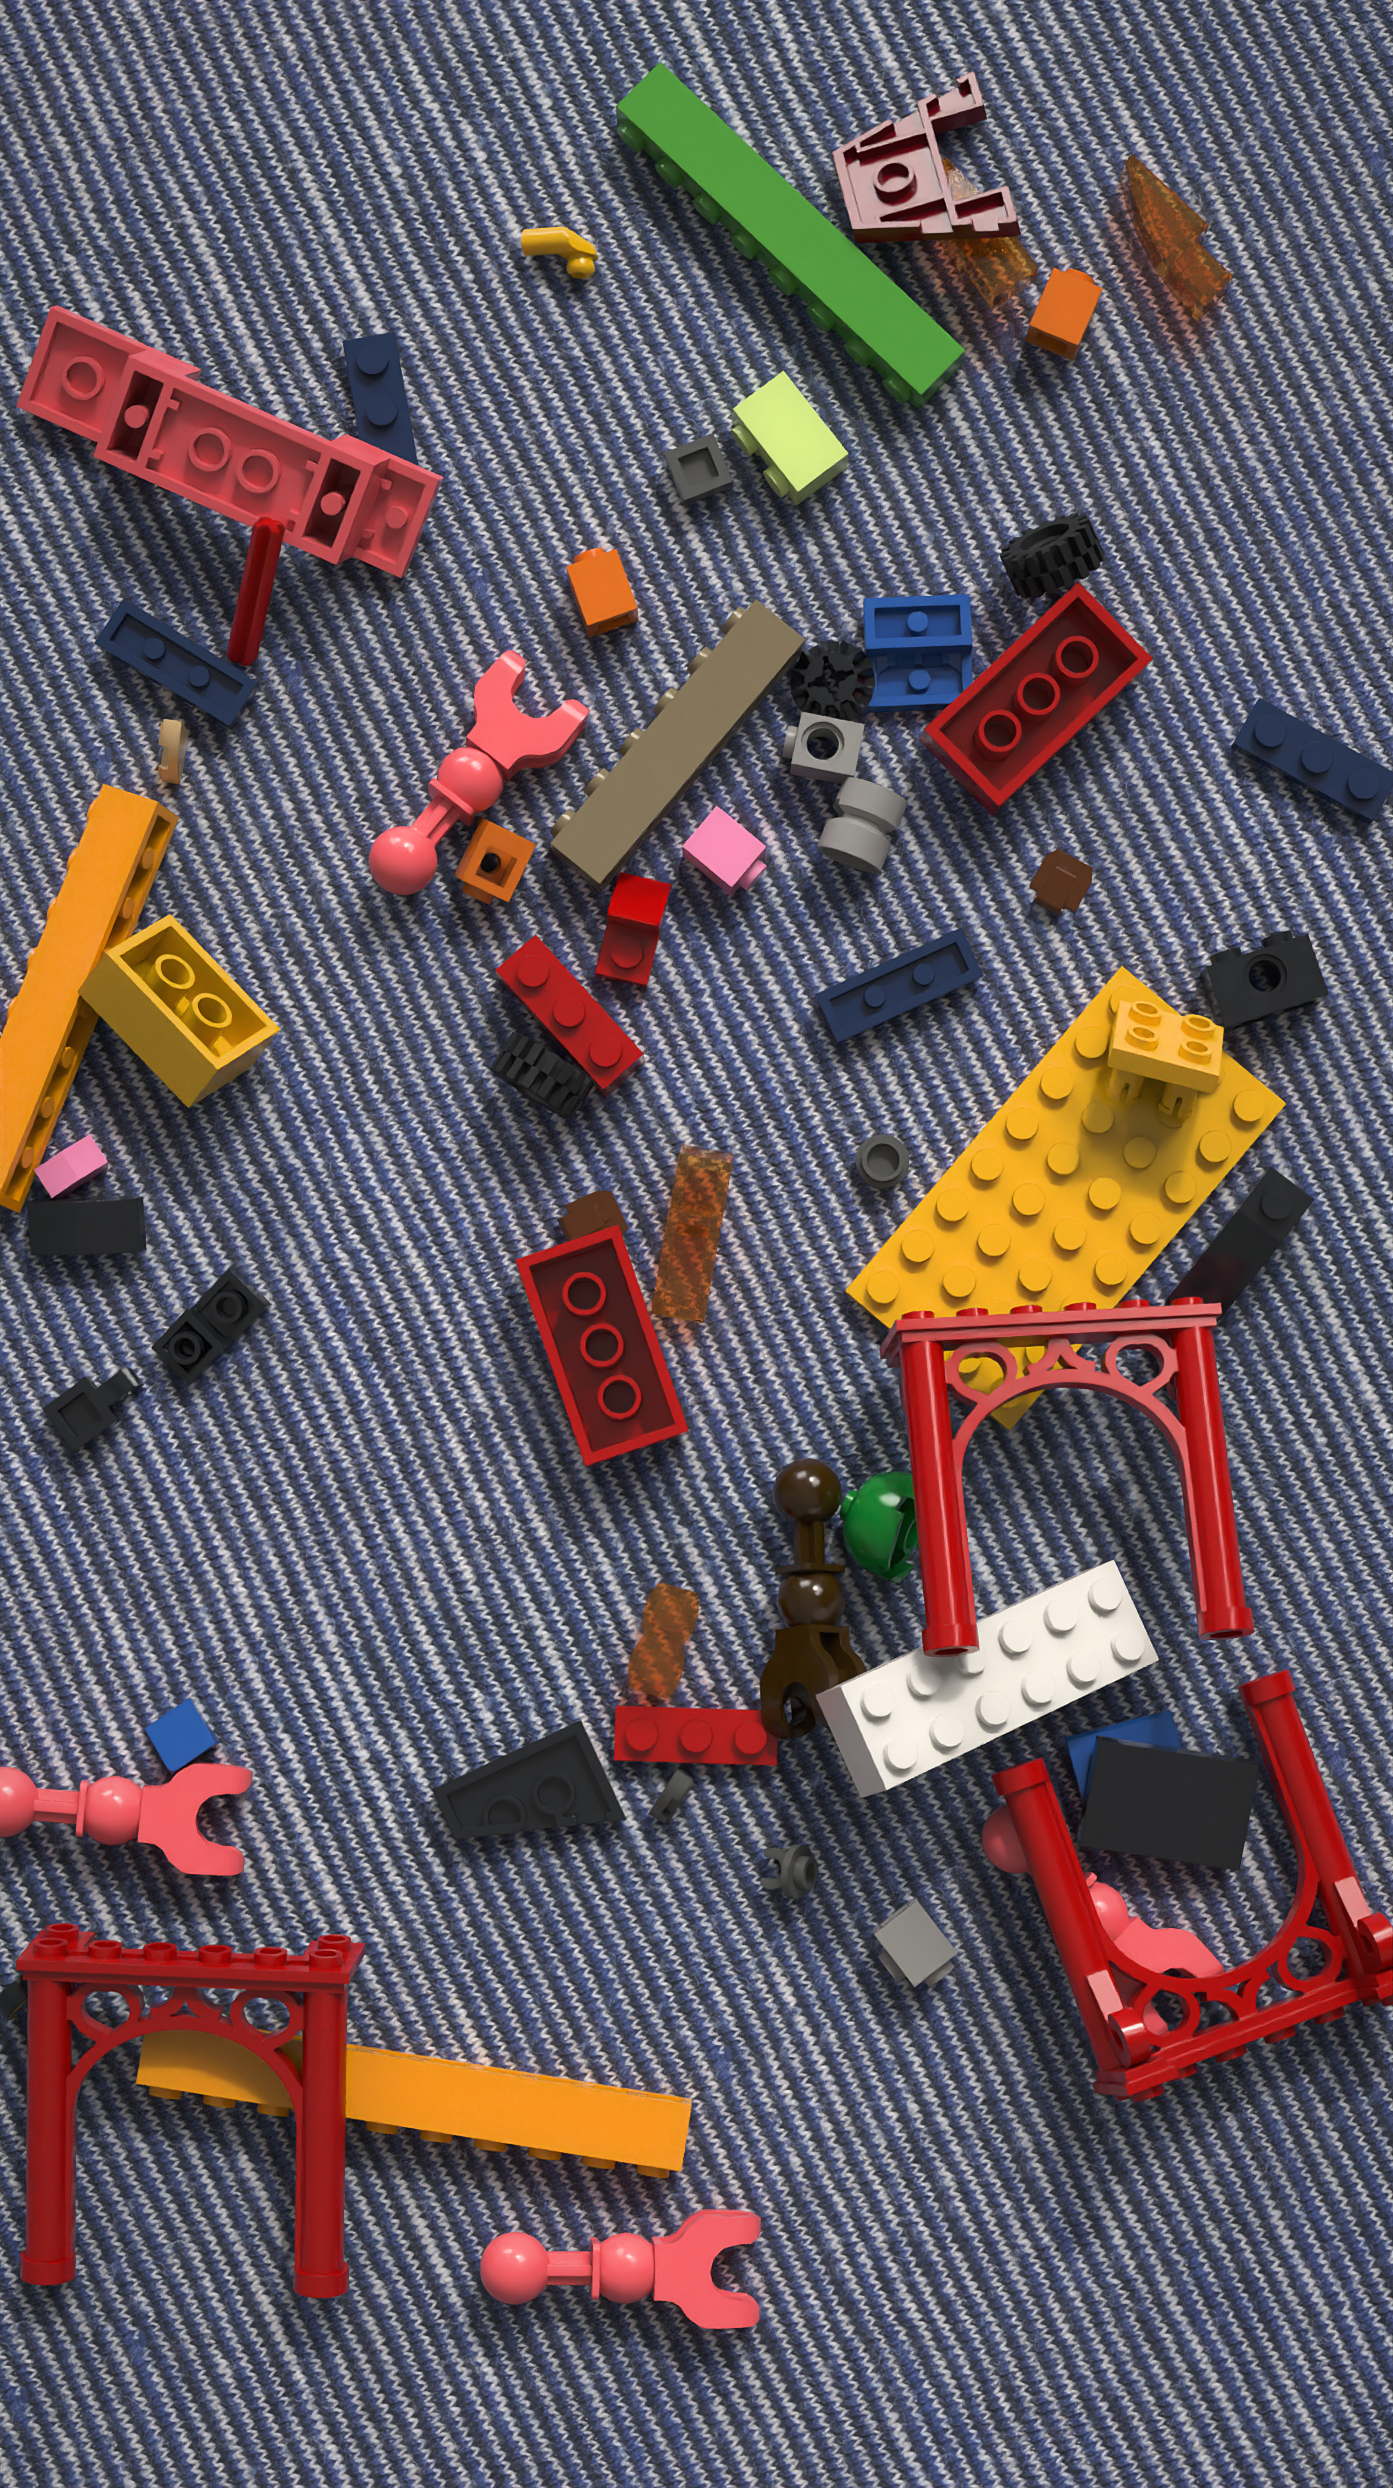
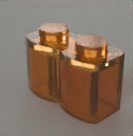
M661 1582L651 1591L643 1611V1630L645 1635L635 1646L629 1660L628 1683L630 1689L666 1699L674 1692L679 1684L684 1668L682 1645L691 1636L698 1618L699 1601L696 1592Z

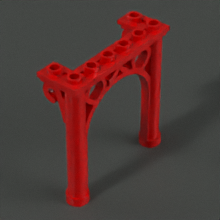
M1183 1297L1171 1301L1170 1306L1150 1307V1301L1136 1299L1121 1302L1117 1305V1308L1097 1309L1095 1303L1080 1302L1065 1306L1063 1308L1064 1311L1043 1312L1042 1307L1039 1305H1024L1012 1308L1010 1314L989 1315L988 1309L968 1308L956 1312V1317L935 1318L932 1311H912L903 1314L901 1319L895 1320L879 1351L880 1359H887V1368L900 1367V1400L903 1413L906 1415L927 1627L921 1631L923 1654L925 1656L953 1657L971 1654L980 1650L962 1487V1464L968 1442L980 1423L1005 1403L1031 1392L1053 1388L1088 1389L1116 1397L1141 1411L1161 1430L1174 1451L1180 1473L1198 1636L1203 1640H1226L1248 1636L1255 1632L1252 1609L1246 1607L1213 1338V1330L1217 1326L1216 1320L1222 1314L1221 1303L1204 1304L1201 1297ZM1111 1343L1101 1359L1102 1372L1095 1371L1096 1362L1085 1360L1077 1355L1071 1345ZM1045 1346L1042 1358L1036 1363L1026 1365L1022 1371L1024 1377L1016 1379L1018 1366L1015 1357L1008 1348ZM1137 1349L1151 1352L1157 1358L1160 1366L1158 1376L1141 1387L1123 1377L1117 1369L1116 1356L1119 1352ZM944 1351H954L950 1359L945 1361ZM985 1357L996 1361L1002 1368L1003 1383L989 1395L970 1388L960 1379L958 1372L959 1364L963 1360ZM1056 1362L1063 1368L1051 1370ZM1165 1385L1169 1398L1172 1401H1177L1179 1421L1162 1402L1153 1396ZM948 1391L955 1399L974 1408L957 1431L954 1439L952 1438Z
M1289 1669L1251 1680L1237 1686L1293 1841L1298 1864L1296 1894L1286 1920L1272 1940L1253 1957L1227 1971L1200 1978H1177L1151 1971L1128 1958L1110 1939L1099 1919L1043 1757L990 1775L997 1796H1004L1099 2069L1095 2070L1098 2081L1092 2083L1095 2094L1115 2095L1116 2101L1132 2098L1133 2103L1145 2101L1165 2092L1163 2083L1176 2081L1198 2072L1196 2062L1214 2056L1216 2063L1240 2057L1248 2052L1245 2046L1246 2043L1262 2037L1265 2044L1287 2039L1297 2034L1294 2025L1311 2018L1314 2025L1336 2020L1346 2015L1343 2006L1358 2000L1362 2001L1363 2006H1370L1380 2002L1382 2006L1393 2005V1927L1382 1913L1372 1914L1368 1907L1291 1693L1296 1688ZM1316 1892L1331 1933L1324 1929L1306 1925L1313 1908ZM1297 1938L1315 1940L1321 1945L1325 1953L1323 1969L1317 1975L1308 1977L1305 1980L1296 1979L1291 1975L1287 1967L1288 1952ZM1343 1965L1346 1975L1337 1978ZM1271 1966V1973L1276 1982L1286 1990L1297 1992V1994L1257 2008V1992L1261 1985L1271 1978L1266 1971ZM1111 1967L1141 1985L1128 2002L1126 2008ZM1239 1984L1237 1993L1224 1989ZM1160 1990L1170 1993L1179 1999L1183 2009V2017L1178 2027L1172 2031H1165L1161 2035H1156L1147 2029L1143 2019V2012L1150 1999ZM1200 1992V2002L1214 2001L1220 2003L1229 2011L1232 2018L1194 2032L1198 2027L1201 2012L1199 2001L1192 1993Z
M71 1923L51 1924L46 1926V1930H41L16 1959V1970L23 1971V1980H28L26 2249L20 2254L21 2280L34 2285H58L69 2282L76 2276V2112L80 2088L89 2070L106 2053L130 2039L158 2031L192 2030L215 2034L244 2046L264 2060L284 2084L292 2101L296 2117L295 2265L293 2290L301 2296L310 2298H331L346 2293L349 2290V2265L344 2261L348 1985L365 1955V1943H353L349 1936L341 1934L322 1935L318 1937V1941L310 1942L303 1956L287 1955V1950L280 1947L257 1948L254 1950V1954L232 1953L230 1946L218 1944L202 1946L199 1948V1951H177V1945L167 1942L149 1943L144 1945L143 1949L122 1948V1943L114 1940L95 1941V1932L79 1931V1926ZM138 1985L175 1986L174 1994L165 2001L153 2003L149 2009L151 2014L141 2016L145 2007V2001ZM201 1987L241 1989L231 2005L230 2018L222 2015L225 2006L215 2004L208 1999ZM96 1991L119 1993L129 2004V2018L113 2029L96 2021L86 2010V1996ZM297 1992H303V2001ZM254 1998L277 1999L285 2004L289 2010V2024L282 2029L264 2035L251 2025L245 2017V2003ZM184 2002H186L188 2007L190 2008V2010L179 2009L182 2007ZM72 2022L81 2033L95 2041L73 2070ZM298 2030H302V2076L289 2056L279 2047L290 2041Z

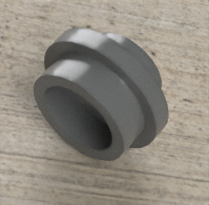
M881 1134L868 1138L862 1143L856 1155V1169L859 1176L865 1183L875 1188L885 1189L897 1185L903 1180L909 1168V1154L906 1147L901 1141L890 1135Z

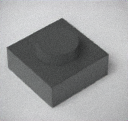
M713 433L664 452L665 462L684 506L733 487L732 477Z

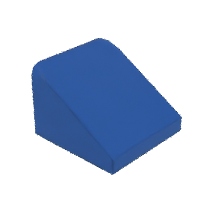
M191 1697L145 1728L171 1774L177 1773L221 1743Z

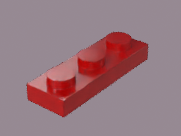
M616 1705L614 1761L777 1766L778 1738L766 1731L761 1717V1710Z

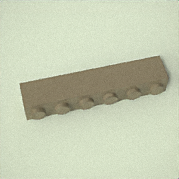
M757 599L747 610L740 606L730 615L721 628V632L725 637L713 651L708 647H704L687 668L686 672L691 675L679 691L673 687L666 691L653 708L652 712L657 717L645 731L638 727L627 737L618 751L623 756L611 772L605 768L601 769L586 787L584 793L589 798L575 813L573 810L568 809L552 827L550 834L555 837L550 843L552 853L600 893H602L799 659L802 651L805 650L806 639Z

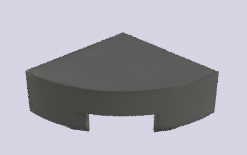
M677 1768L648 1814L663 1824L669 1822L694 1785L693 1777Z

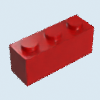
M536 934L495 970L501 984L578 1069L593 1081L594 1086L604 1097L608 1096L645 1063L644 1053Z

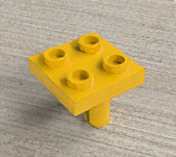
M1119 1000L1113 1021L1107 1066L1114 1069L1106 1088V1094L1111 1099L1119 1101L1124 1084L1128 1083L1124 1103L1135 1104L1140 1100V1092L1145 1076L1166 1082V1085L1158 1102L1159 1109L1168 1115H1172L1176 1099L1180 1097L1177 1117H1190L1193 1112L1197 1091L1214 1094L1220 1075L1224 1027L1215 1025L1210 1019L1200 1015L1191 1014L1184 1017L1162 1011L1159 1006L1151 1002Z

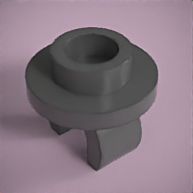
M794 1844L789 1849L767 1848L764 1850L763 1856L776 1858L780 1862L781 1873L777 1878H761V1886L771 1890L782 1889L787 1898L797 1900L803 1898L807 1891L814 1887L818 1876V1864L808 1846Z

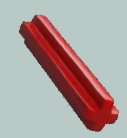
M260 517L253 525L226 652L230 662L239 663L241 666H251L258 657L285 532L282 522L272 520L269 517Z

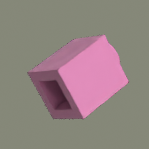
M718 806L713 809L682 846V856L730 896L740 886L748 891L767 868V865L762 862L766 856V846Z

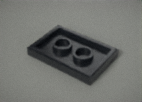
M1096 1735L1076 1841L1079 1846L1239 1871L1260 1765L1256 1760Z

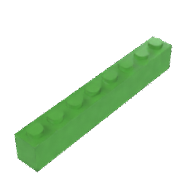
M661 62L616 105L617 125L619 126L617 133L621 139L635 152L639 153L643 149L657 162L654 165L656 171L670 186L677 188L681 185L694 197L692 200L694 207L708 222L715 224L719 221L732 233L730 236L732 243L746 258L753 260L757 257L770 269L768 272L770 279L783 293L790 296L794 292L808 305L806 312L821 329L828 332L832 328L846 341L844 344L845 350L859 365L866 368L870 364L884 377L882 380L883 386L897 401L902 404L909 401L919 410L962 367L966 350Z

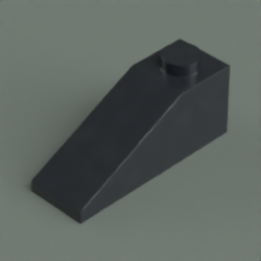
M1268 1168L1254 1183L1166 1301L1171 1304V1301L1178 1298L1201 1297L1204 1304L1221 1303L1222 1314L1216 1320L1218 1323L1283 1242L1314 1199L1274 1168Z

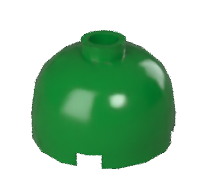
M902 1471L878 1473L864 1482L858 1491L851 1490L846 1495L840 1508L839 1517L845 1521L843 1537L846 1549L856 1563L874 1576L891 1583H899L914 1568V1565L906 1562L912 1549L916 1546L917 1550H919L912 1476L910 1473Z

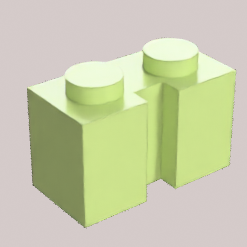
M784 371L733 408L732 424L734 428L731 430V434L746 455L751 456L753 453H756L757 456L760 455L769 466L763 471L768 484L779 497L782 498L788 494L796 506L847 468L848 452Z

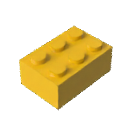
M171 914L106 951L77 991L188 1108L250 1069L281 1030Z

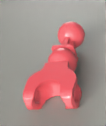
M514 650L504 652L475 685L474 719L476 724L466 736V747L458 748L447 755L437 770V779L432 778L428 783V792L433 799L432 802L411 827L399 826L388 829L380 834L372 844L368 861L370 872L376 883L384 890L396 895H410L425 888L433 879L437 868L435 847L459 819L470 827L474 822V813L482 812L493 805L503 791L504 780L508 783L519 770L525 768H544L558 763L585 729L590 710L579 701L572 699L566 700L560 708L548 717L532 718L521 713L512 702V699L518 687L524 681L526 661Z
M194 1762L178 1771L171 1781L163 1785L145 1784L141 1789L130 1779L110 1776L103 1777L91 1785L90 1780H82L79 1792L36 1788L34 1782L24 1772L12 1767H0V1837L15 1836L26 1830L33 1821L76 1824L75 1837H83L86 1832L96 1842L108 1846L123 1845L138 1836L137 1842L158 1846L163 1850L168 1861L183 1873L233 1876L244 1871L245 1858L243 1854L233 1846H223L208 1841L199 1831L197 1814L200 1805L211 1796L240 1794L246 1791L252 1785L253 1772L243 1766Z
M1003 1805L990 1814L983 1826V1850L990 1862L1000 1870L1013 1874L1028 1872L1031 1875L1008 1807ZM1093 1872L1084 1873L1103 1928L1113 1943L1128 1958L1151 1971L1161 1974L1170 1968H1174L1188 1978L1211 1976L1225 1971L1216 1957L1194 1934L1174 1928L1152 1929L1138 1916L1129 1917L1126 1902L1117 1890L1106 1883L1096 1882L1097 1876ZM1111 1967L1126 2008L1128 2002L1141 1985ZM1150 1999L1144 2008V2023L1153 2034L1161 2035L1168 2031V2025L1160 2017Z
M701 2209L686 2218L678 2230L669 2236L651 2237V2243L640 2235L625 2232L612 2235L599 2243L597 2237H590L589 2251H546L544 2246L531 2235L522 2232H509L496 2237L485 2248L480 2261V2277L488 2293L496 2300L505 2304L518 2305L527 2303L536 2298L546 2285H589V2294L592 2300H599L600 2293L611 2302L629 2304L638 2302L651 2293L654 2301H671L680 2306L685 2315L702 2328L752 2327L760 2320V2306L747 2293L719 2289L712 2282L710 2271L714 2258L724 2248L740 2244H751L758 2239L761 2232V2217L750 2211Z

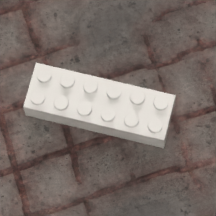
M1111 1560L1087 1569L977 1620L980 1650L977 1652L953 1657H928L923 1654V1646L815 1695L860 1797L863 1798L891 1789L1158 1661L1159 1658L1115 1561Z

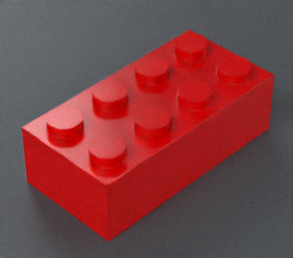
M1077 582L924 728L919 741L993 817L1146 670L1153 658Z
M619 1225L515 1259L585 1467L590 1468L689 1434Z

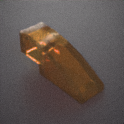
M1131 154L1124 162L1119 180L1126 209L1137 238L1154 270L1169 291L1193 318L1199 322L1227 293L1233 275L1200 246L1204 241L1209 224Z
M946 157L942 159L954 201L980 194L976 187ZM1016 236L937 240L960 274L966 272L991 310L1036 281L1039 267Z
M682 1144L667 1217L651 1314L704 1323L735 1154Z

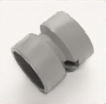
M844 777L833 806L839 817L827 820L818 842L817 850L828 858L848 867L867 873L880 874L891 847V843L885 835L892 832V830L898 829L908 802L897 793L883 786L859 778Z

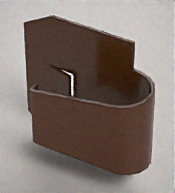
M1059 849L1054 850L1044 858L1029 885L1031 889L1037 891L1032 902L1058 916L1062 914L1065 908L1076 912L1092 883V867Z
M595 1191L566 1204L565 1206L569 1214L557 1219L567 1242L615 1225H619L622 1235L628 1229L612 1191Z

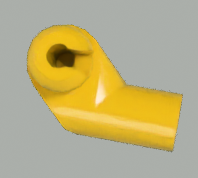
M567 227L523 230L521 246L525 256L558 254L568 260L566 271L573 278L587 279L594 274V262L598 260L594 245Z

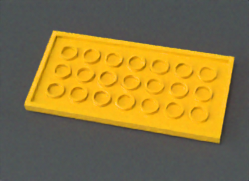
M1121 966L844 1293L889 1331L895 1320L901 1319L903 1314L912 1311L934 1312V1317L938 1318L956 1317V1312L968 1308L988 1309L989 1315L1010 1314V1310L1018 1306L1039 1305L1042 1307L1043 1312L1064 1311L1063 1308L1065 1306L1080 1302L1095 1303L1097 1309H1112L1283 1109L1286 1103L1223 1050L1221 1054L1220 1075L1214 1094L1197 1091L1193 1112L1190 1117H1177L1180 1097L1176 1099L1172 1115L1162 1112L1158 1107V1102L1162 1097L1166 1082L1146 1076L1138 1103H1124L1128 1083L1124 1084L1119 1101L1111 1099L1106 1094V1088L1114 1068L1108 1067L1107 1062L1113 1021L1119 1000L1128 1002L1147 1001L1159 1006L1162 1011L1180 1015L1127 969ZM1073 1344L1071 1347L1077 1352L1083 1344ZM1045 1346L1008 1348L1015 1357L1018 1366L1016 1379L1024 1377L1022 1371L1026 1365L1036 1363L1042 1358ZM944 1351V1360L948 1361L954 1351ZM969 1358L959 1364L958 1372L960 1379L972 1389L989 1395L1003 1383L1002 1368L996 1361L990 1358ZM1056 1362L1051 1370L1063 1368ZM1044 1390L1017 1397L994 1410L989 1416L1007 1431H1010Z

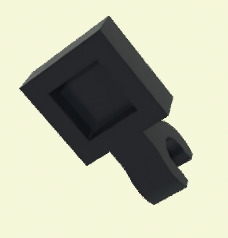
M127 1367L117 1372L99 1387L95 1385L90 1377L86 1376L42 1409L72 1451L79 1452L121 1421L112 1407L134 1394L144 1384L135 1371Z

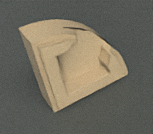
M163 719L160 725L159 745L163 746L161 764L158 766V772L162 782L181 784L189 734L182 721Z

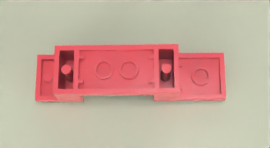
M58 305L50 307L16 407L97 442L93 457L253 528V525L260 517H269L272 520L280 521L285 528L283 542L328 562L338 565L351 557H355L397 577L402 578L406 575L442 483V476L348 434L329 441L197 382L201 369Z

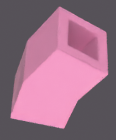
M89 1134L46 1161L34 1171L51 1198L62 1199L88 1180L107 1170L108 1161Z

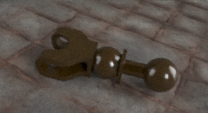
M812 1458L798 1459L787 1464L778 1473L773 1485V1501L777 1511L786 1521L793 1524L794 1564L775 1568V1576L786 1577L779 1586L776 1604L780 1617L789 1628L775 1630V1649L772 1657L766 1663L760 1679L761 1717L766 1731L781 1740L800 1738L808 1734L815 1727L816 1721L822 1727L831 1730L815 1695L867 1672L862 1659L853 1651L850 1645L849 1626H835L843 1615L846 1599L842 1586L834 1575L845 1573V1565L825 1564L824 1523L835 1515L840 1506L842 1486L837 1474L829 1465ZM789 1698L792 1712L790 1723L787 1722L784 1714V1705Z

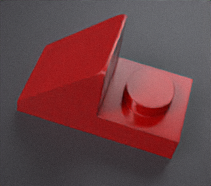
M619 873L607 911V925L595 971L596 977L648 988L672 884L627 873Z

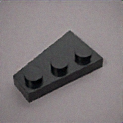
M582 1720L432 1789L454 1839L627 1820Z

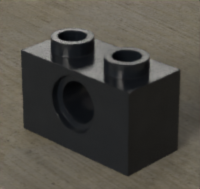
M1291 930L1260 940L1261 949L1242 954L1240 947H1234L1209 957L1212 965L1206 966L1199 975L1216 1025L1224 1027V1033L1320 1003L1329 995L1308 934L1293 938ZM1254 967L1268 969L1275 978L1274 990L1270 992L1256 990L1249 981L1250 969Z

